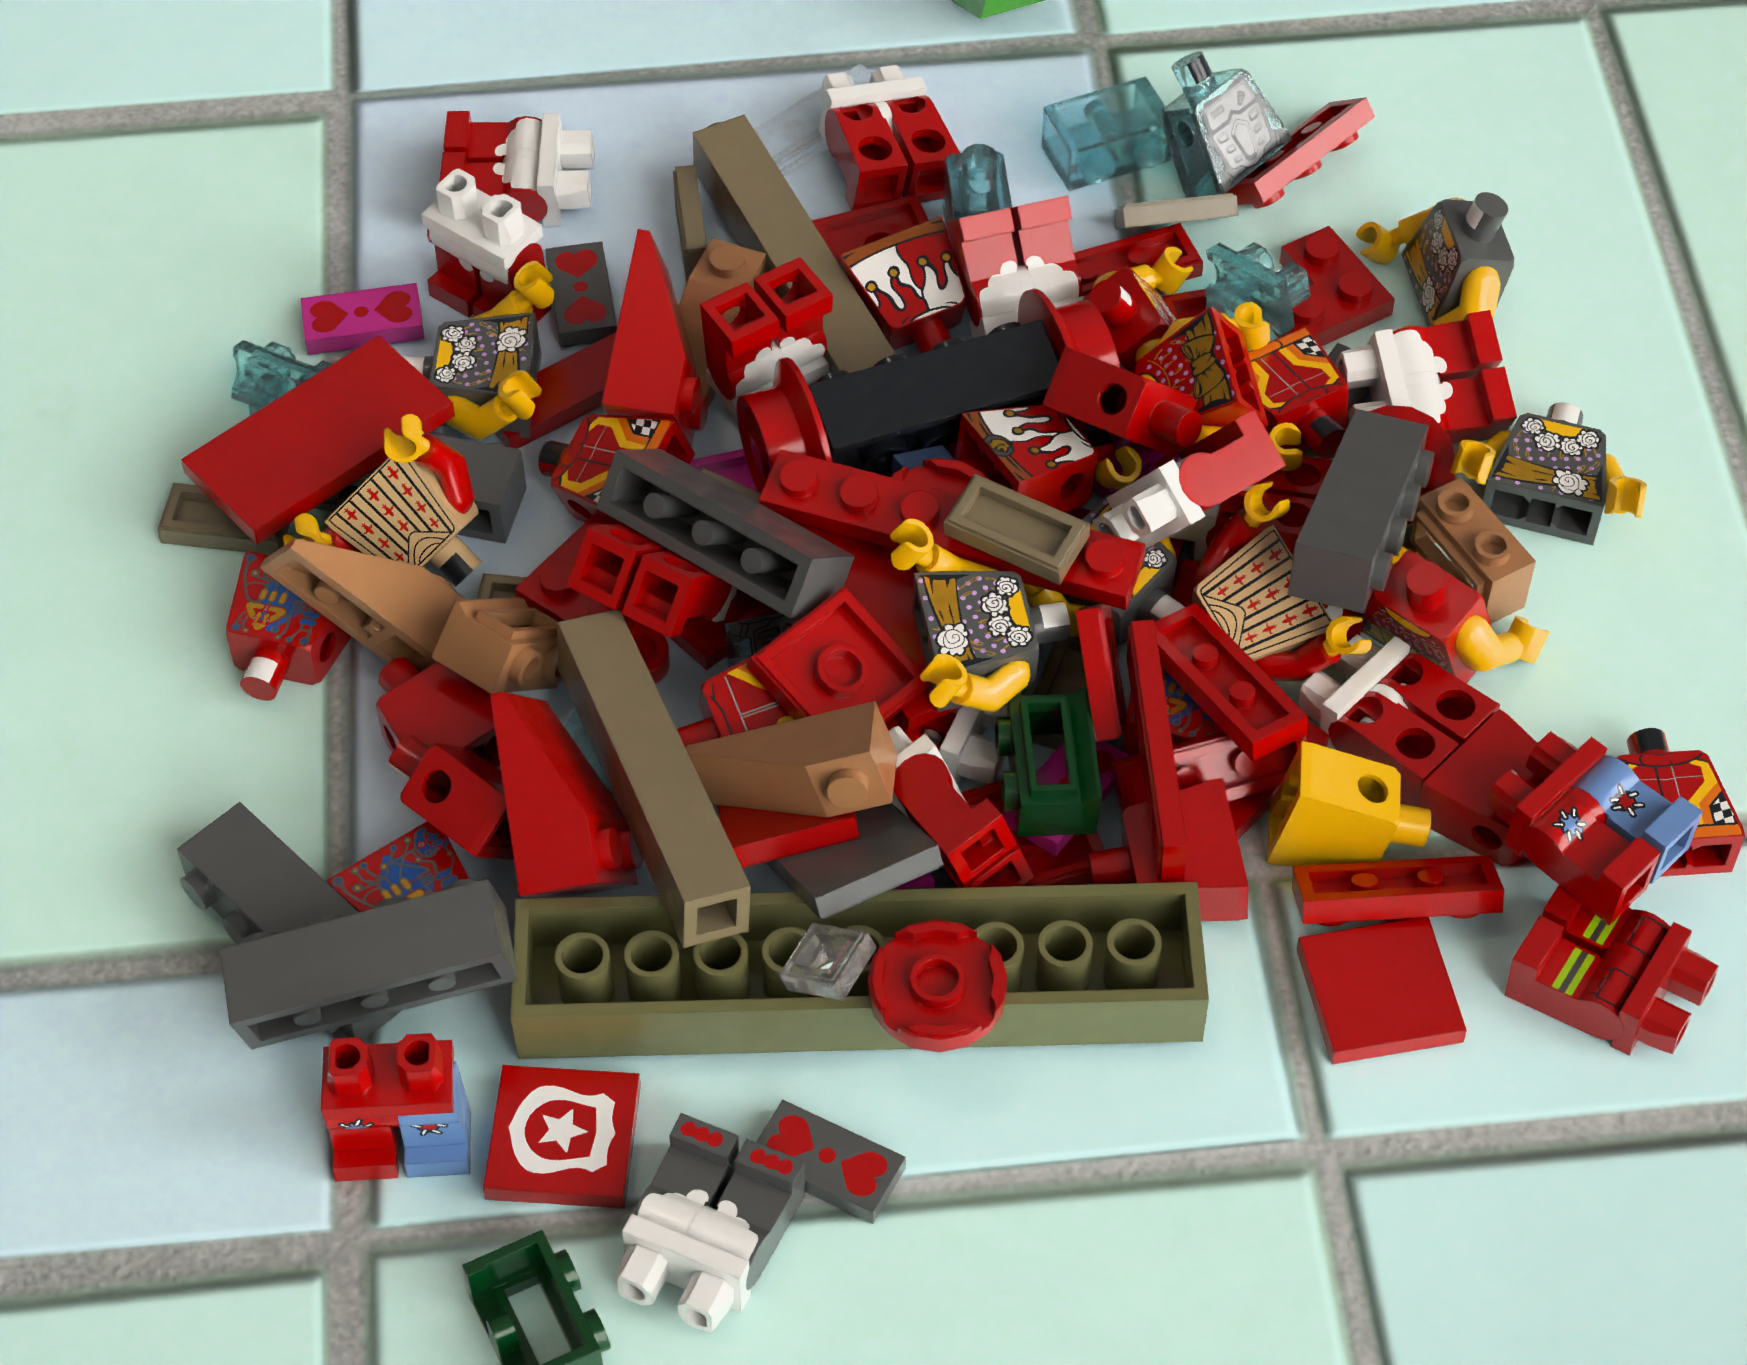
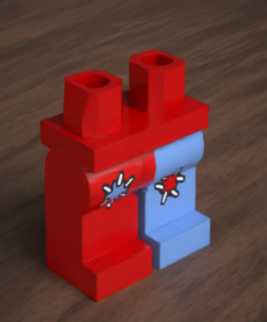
M1550 731L1535 745L1526 763V768L1541 778L1543 782L1538 787H1535L1514 770H1508L1491 787L1486 805L1510 826L1505 845L1519 855L1525 853L1536 867L1606 924L1610 925L1647 890L1649 883L1653 884L1689 849L1703 811L1682 796L1674 803L1668 801L1641 782L1634 771L1623 761L1613 756L1605 755L1607 747L1592 736L1580 748H1576Z
M432 1033L406 1034L398 1043L366 1044L359 1037L334 1038L330 1046L323 1047L321 1112L325 1120L326 1129L329 1130L333 1147L335 1182L399 1178L400 1131L404 1143V1166L407 1178L470 1174L471 1110L458 1064L454 1061L452 1040H436Z

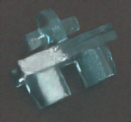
M1220 242L1206 250L1207 259L1214 264L1216 269V283H1210L1205 290L1207 298L1206 309L1212 306L1219 313H1226L1229 318L1234 317L1235 309L1240 304L1253 302L1262 309V321L1269 323L1270 329L1283 335L1295 328L1292 308L1311 296L1308 274L1305 268L1290 262L1275 271L1273 257L1266 248L1255 242L1238 252Z
M242 340L233 347V357L236 361L237 372L231 398L248 404L251 416L329 367L332 363L322 360L320 363L312 366L296 360V356L292 353L291 349L272 341L265 347H261Z

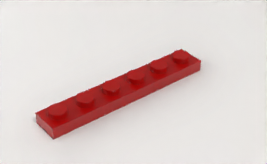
M784 449L779 450L759 497L760 504L792 522L896 549L900 544L893 542L890 534L905 520L917 519L929 528L933 535L934 544L960 558L998 571H1014L1021 576L1025 584L1123 610L1127 609L1145 559V543L1090 529L1089 538L1063 581L1058 585L945 535L944 521L960 495Z

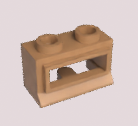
M1460 477L1420 496L1411 534L1402 546L1414 553H1420L1424 559L1436 563L1442 570L1471 587L1473 584V589L1484 598L1491 624L1524 608L1536 560L1468 483ZM1434 543H1437L1441 547V549L1447 554L1451 561H1449L1445 557V555L1439 550V548Z
M522 597L456 600L431 657L491 694L557 688L558 683L563 680L558 670V621L536 608H529Z

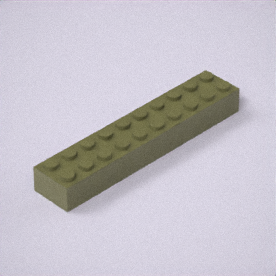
M1197 882L891 889L825 919H820L794 892L750 893L748 932L686 948L682 947L660 895L516 899L513 952L518 980L512 982L511 1023L518 1059L913 1049L889 1036L873 1016L868 997V976L872 957L881 945L883 949L888 942L894 939V933L909 924L930 920L962 923L977 931V937L984 940L989 947L991 942L1002 956L1008 977L1003 1014L987 1035L968 1047L1203 1042L1209 994Z

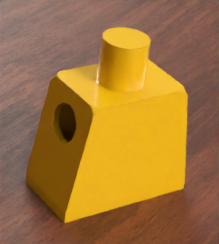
M1302 741L1269 807L1267 864L1303 866L1380 861L1390 842L1423 848L1430 832L1431 811L1427 808L1400 804L1401 774L1395 767Z

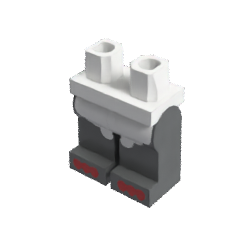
M680 1113L669 1135L670 1147L651 1184L642 1194L634 1214H631L622 1230L624 1256L617 1275V1286L621 1297L642 1306L653 1305L664 1282L684 1289L685 1291L677 1304L678 1316L686 1324L711 1333L729 1309L742 1313L751 1295L750 1289L760 1278L805 1198V1161L747 1138L739 1152L738 1135Z

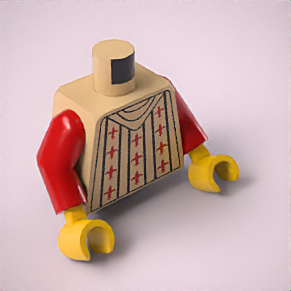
M407 414L401 418L404 436L393 433L389 428L384 429V450L388 459L324 521L330 528L320 532L316 518L311 514L302 513L294 519L296 532L306 537L297 539L423 567L430 561L454 587H457L482 563L457 536L479 514L477 505L474 503L475 493L467 461L462 454L431 434L424 433L418 416ZM285 534L283 536L284 546L296 538Z
M1269 481L1251 487L1245 494V508L1238 510L1213 537L1194 573L1196 587L1193 589L1191 602L1192 604L1197 603L1273 681L1300 682L1338 662L1341 654L1361 655L1367 653L1371 649L1372 642L1371 640H1359L1350 645L1347 641L1346 635L1349 627L1363 620L1362 617L1340 616L1332 620L1322 603L1288 595L1293 556L1275 526L1272 525L1264 530L1263 522L1286 515L1290 509L1289 499L1282 500L1273 507L1272 511H1268L1263 505L1262 496L1265 490L1273 485V482Z

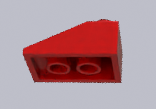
M638 229L601 404L608 415L674 419L688 443L692 446L695 430L703 431L705 427L709 399L707 395H702L700 379L668 269L650 231Z
M507 692L490 694L519 896L566 898L638 885L636 869L641 868L643 857L622 810L548 702Z

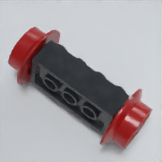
M1034 288L1026 290L1021 295L1018 306V322L1002 324L994 328L988 335L967 341L961 338L948 339L934 346L931 351L909 357L904 354L891 355L881 359L873 367L849 373L845 370L833 371L820 377L815 383L809 384V386L795 362L788 357L781 358L775 366L773 386L738 397L736 404L741 443L757 492L762 493L780 449L891 477L892 458L895 454L943 445L949 452V444L958 441L962 413L1042 405L1065 346L1120 367L1116 348L1106 322L1096 306L1089 300L1085 299L1055 308L1042 291ZM1111 386L1108 387L1102 395L1101 405L1114 411L1121 390ZM1066 415L1080 432L1087 431L1088 423Z

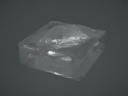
M812 923L779 976L788 991L844 1001L877 947L866 931Z

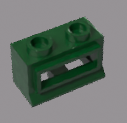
M1082 688L1069 694L1013 697L1008 702L1006 717L995 718V747L997 756H1008L1009 771H1002L1001 801L1003 811H1014L1017 837L1096 834L1102 802V791L1088 689ZM1062 734L1068 784L1037 785L1031 735Z
M543 1230L462 1265L470 1300L501 1365H539L508 1297L537 1284L540 1285L571 1349L570 1352L542 1365H603L601 1353L611 1349L605 1328L594 1308L584 1313L582 1312L574 1296V1292L582 1288L573 1262L565 1249L557 1253L553 1252Z

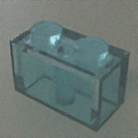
M1145 76L1043 106L1041 147L1068 191L1092 184H1099L1115 177L1152 168L1158 164L1171 161L1172 145L1170 139L1172 134L1167 122L1169 111Z

